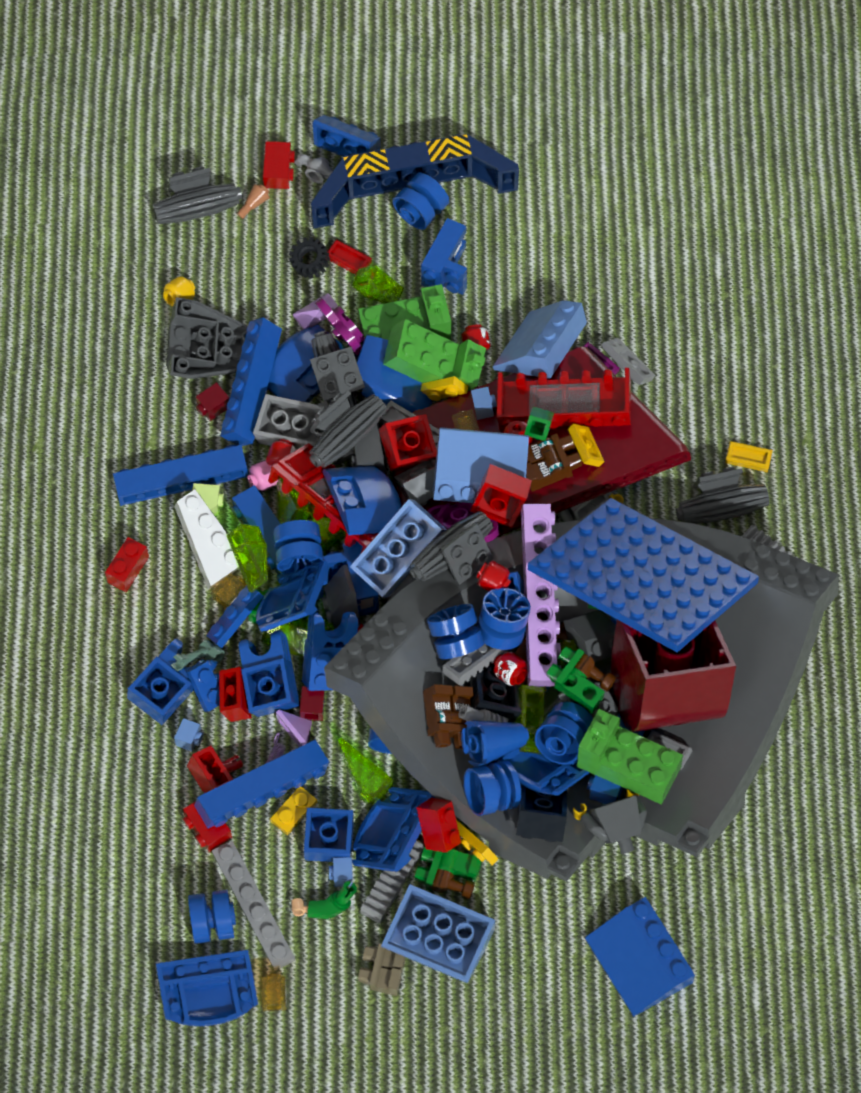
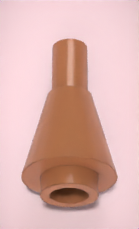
M254 184L245 201V205L239 210L237 215L244 219L251 210L270 199L268 195L269 190L262 184L259 186Z

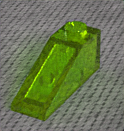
M280 478L277 481L280 523L283 524L295 520L312 521L314 510L309 502L307 505L300 507L297 504L299 492L294 488L291 492L284 494L281 489L283 479Z
M240 524L226 536L248 590L253 593L268 581L267 545L259 526Z
M521 685L519 688L521 714L515 723H521L527 728L529 739L525 746L519 748V752L541 754L535 743V734L544 721V687Z
M340 738L338 740L339 750L359 793L358 796L367 804L370 802L374 805L379 799L381 801L389 792L388 790L393 787V779L343 738Z

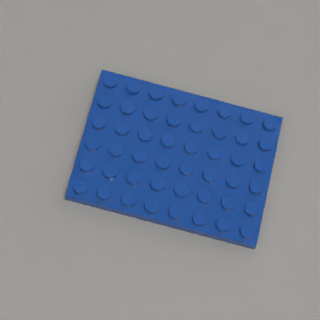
M613 498L608 499L528 562L527 569L675 652L681 650L758 584L759 580L758 575Z

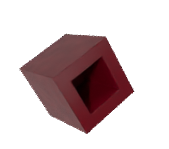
M216 382L196 396L197 406L195 407L202 417L206 416L209 421H212L227 410V403L230 398Z
M302 687L300 717L311 721H323L325 690L309 691L306 687Z

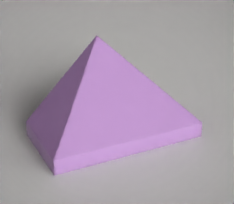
M329 293L320 297L323 298L332 310L338 306ZM319 299L293 314V317L302 329L313 327L326 319L315 304Z
M278 710L276 712L277 721L298 747L309 743L312 721Z

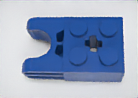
M318 612L309 615L302 682L309 691L332 690L327 687L324 667L357 634L358 618L354 612L343 613L340 625L332 631L325 630L324 619Z
M282 630L274 631L271 634V647L269 651L261 656L257 654L256 647L251 641L247 639L241 640L239 642V652L243 668L241 671L249 713L261 717L276 713L278 710L284 711L299 707L300 702L286 634Z
M174 639L128 687L127 699L161 725L167 721L194 690L186 671L206 661L200 660L192 667H184L180 671H176L171 664L177 661L173 657L176 654L181 655L183 642L179 639Z

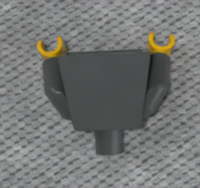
M627 789L625 798L590 809V813H587V806L584 803L580 804L582 812H577L573 808L574 818L581 820L588 831L600 841H604L606 844L618 842L621 854L635 850L631 837L641 834V829L644 827L647 816V809L639 794H632Z

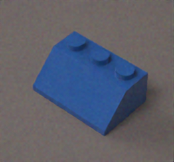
M323 115L312 123L314 145L342 157L353 153L361 154L381 149V137L373 132L361 130L353 124L349 125L341 122L336 117Z

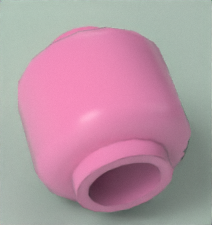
M266 460L250 467V475L247 476L250 486L255 485L259 491H266L279 484V480L272 484L268 482L271 466L267 464Z

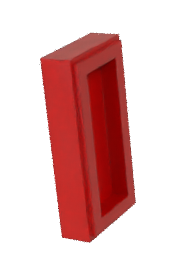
M337 239L328 250L332 263L359 277H362L372 263L371 257Z

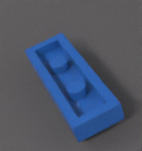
M247 584L239 592L233 603L226 608L220 619L211 627L206 636L220 648H223L264 596L250 584Z

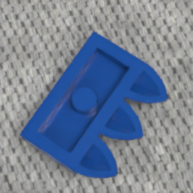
M215 660L203 661L186 671L204 712H209L220 705L219 674L213 673L217 666V661Z

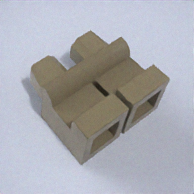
M381 943L378 944V947L365 946L363 961L372 962L374 966L373 970L361 967L358 981L370 985V990L398 996L406 957L381 947Z

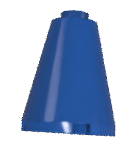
M471 720L465 723L467 727L462 729L461 734L464 754H469L471 760H468V762L474 767L483 766L525 746L529 739V732L523 724Z

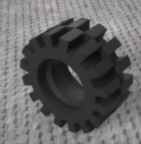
M304 237L302 243L300 240L296 241L297 247L295 245L291 247L293 251L289 252L291 256L289 260L299 275H302L304 278L308 276L312 279L314 274L316 277H319L318 272L324 273L326 271L324 267H329L327 261H330L328 250L319 239L316 238L315 240L313 237H309L308 240ZM310 251L317 253V258L313 263L304 264L302 262V258L306 253Z

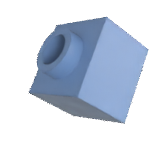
M488 387L471 390L477 420L494 417L493 408L497 407L495 395H490Z
M183 718L174 737L176 746L193 752L195 746L200 745L203 733L201 732L200 724Z
M352 857L333 858V866H329V880H334V887H342L346 881L351 882L348 887L352 885Z

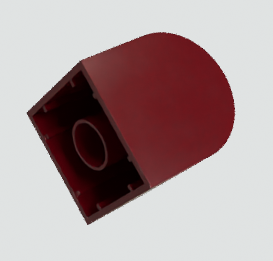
M619 620L616 621L611 673L617 678L613 684V690L619 714L629 731L635 732L719 719L726 715L730 703L736 664L715 620L678 652L673 651Z

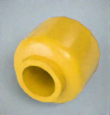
M179 276L165 285L163 297L170 306H174L176 297L193 300L195 297V285L191 280Z

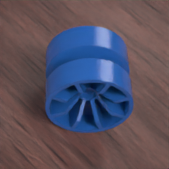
M417 173L407 183V188H403L393 198L392 202L397 213L408 224L417 229L425 230L435 219V215L440 214L449 204V197L444 188L435 179L427 174Z
M295 520L280 524L273 530L274 546L277 549L275 553L277 569L280 572L288 574L324 560L322 547L319 545L321 543V536L317 523L308 520Z
M510 588L493 589L484 596L477 627H480L485 644L489 647L509 650L522 643L531 610L528 599L522 593Z
M472 604L452 606L438 611L427 618L431 635L439 637L434 641V645L440 659L460 657L479 649L485 644L480 627L472 626L477 622Z
M561 702L556 704L535 734V743L540 753L548 760L557 764L565 765L576 761L579 745L593 721L592 716L585 708L576 703Z
M228 889L212 891V909H210V905H207L204 893L188 895L195 944L210 942L211 928H215L219 940L234 938L233 925H236L233 902L229 900Z

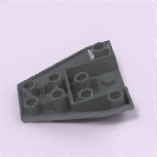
M176 297L168 331L166 366L171 376L194 379L236 373L237 364L242 353V345L247 333V325L198 301Z

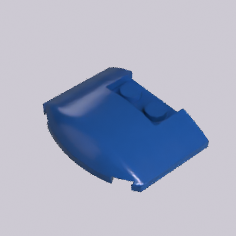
M315 325L305 328L290 336L277 347L267 387L272 394L277 397L309 403L320 393L310 359L314 358L311 340L315 338L314 334L325 331L322 327ZM335 339L340 350L346 348L343 344H341L338 340Z
M366 335L357 359V365L365 386L361 394L366 398L374 394L385 405L393 401L411 413L431 406L433 400L421 392V382L383 365L388 340Z
M375 466L323 469L324 477L348 535L380 533L402 507L395 486L387 475Z
M326 560L285 574L277 579L281 584L267 591L257 610L256 622L261 632L298 620L317 611L315 604L322 586L328 584V565Z
M528 717L519 722L529 732V739L526 745L496 759L497 762L508 760L515 768L520 784L543 794L558 796L590 773L577 767L578 758L573 763L565 765L554 763L545 758L535 743V734L539 725Z
M391 787L388 790L391 795L383 802L379 799L363 820L353 845V850L356 852V860L352 859V864L354 866L392 872L402 869L412 859L409 854L421 832L416 807L435 797L428 791Z
M248 950L156 963L155 965L166 1020H172L187 1026H212L237 1019L246 1014L252 1007L254 1008L258 1005Z

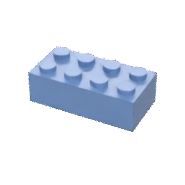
M408 499L353 562L350 568L382 597H389L410 573V563L430 542L447 529L419 503Z

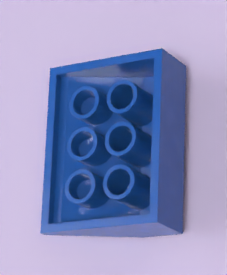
M646 897L628 906L585 937L587 944L633 1017L694 982L695 974Z

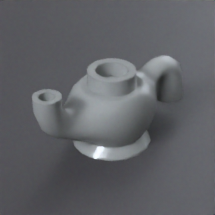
M301 154L295 160L297 166H307L305 175L315 183H323V179H328L334 171L329 166V161L324 157L311 159L308 155Z

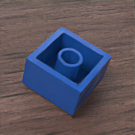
M307 808L304 841L305 861L333 862V858L351 857L354 825L353 810Z

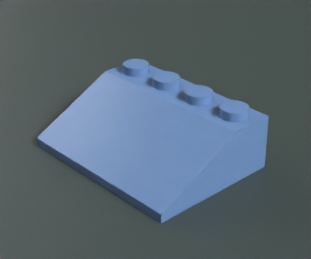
M562 300L530 311L492 366L493 370L523 373L532 376H538V373L545 372L547 378H551L587 323L582 303Z
M440 428L432 489L433 500L473 503L490 464L526 478L529 435Z
M409 884L381 947L468 983L495 930L496 920Z

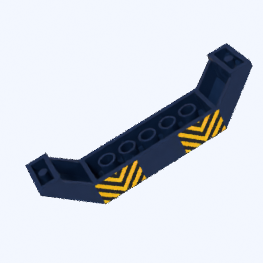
M455 134L447 138H434L430 141L413 142L409 145L392 146L388 149L371 150L361 154L353 153L341 159L311 202L313 229L334 225L335 217L349 200L407 188V183L417 173L427 174L438 183L473 177L496 189L498 194L517 191L519 166L514 161L468 134Z

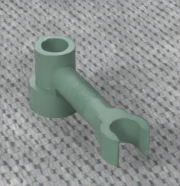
M206 639L199 645V650L186 655L176 654L173 658L177 661L171 664V666L176 671H180L188 663L203 657L207 660H215L218 664L223 660L225 651L218 645L214 646Z

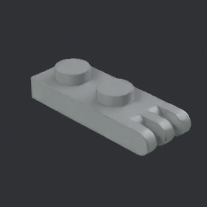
M619 338L602 343V348L616 361L620 368L624 371L625 368L630 369L632 381L642 385L653 380L655 374Z

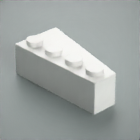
M195 489L176 502L174 507L189 540L191 550L197 560L199 570L205 580L207 590H209L244 566L247 561Z

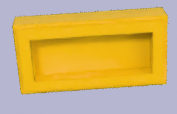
M730 441L725 463L768 472L773 450Z

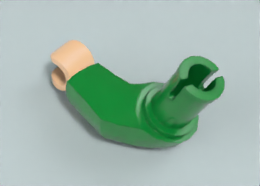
M346 881L340 891H335L326 900L309 901L308 906H304V901L300 898L293 899L291 901L292 913L298 917L308 913V918L331 919L350 907V899L357 892V887L352 883L350 888H348L351 882Z

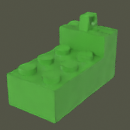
M442 284L421 288V297L358 309L359 324L364 338L366 335L389 340L391 327L407 319L451 341V318Z
M404 319L391 327L383 365L421 383L455 376L467 384V391H470L479 384L482 366L485 363L486 348L469 339L461 344H457Z
M598 709L579 745L577 767L662 805L682 767L683 754L620 727L619 717Z

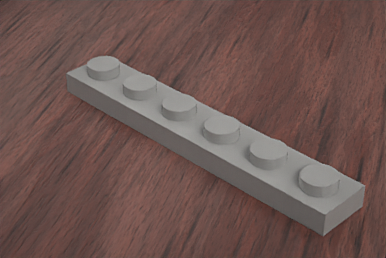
M233 841L212 850L216 862L274 971L294 962L295 957Z

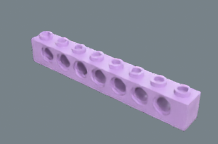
M523 504L521 509L524 596L528 599L531 606L526 625L528 686H555V683L546 675L553 663L557 665V657L561 653V645L556 642V635L560 633V623L555 619V612L559 611V601L555 599L554 590H557L558 586L527 570L528 562L539 555L534 551V548L541 547L545 550L556 541V534L552 533L551 525L555 524V512H551V504ZM541 526L544 532L538 533L533 527ZM537 591H543V592H545L546 595H547V598H544V599L539 598V597L536 595V592H537ZM545 613L548 617V620H540L537 617V614ZM539 635H545V636H547L548 639H549V642H547V643H542V642H540L539 639H538V636H539ZM539 658H548L550 664L542 665L539 662Z

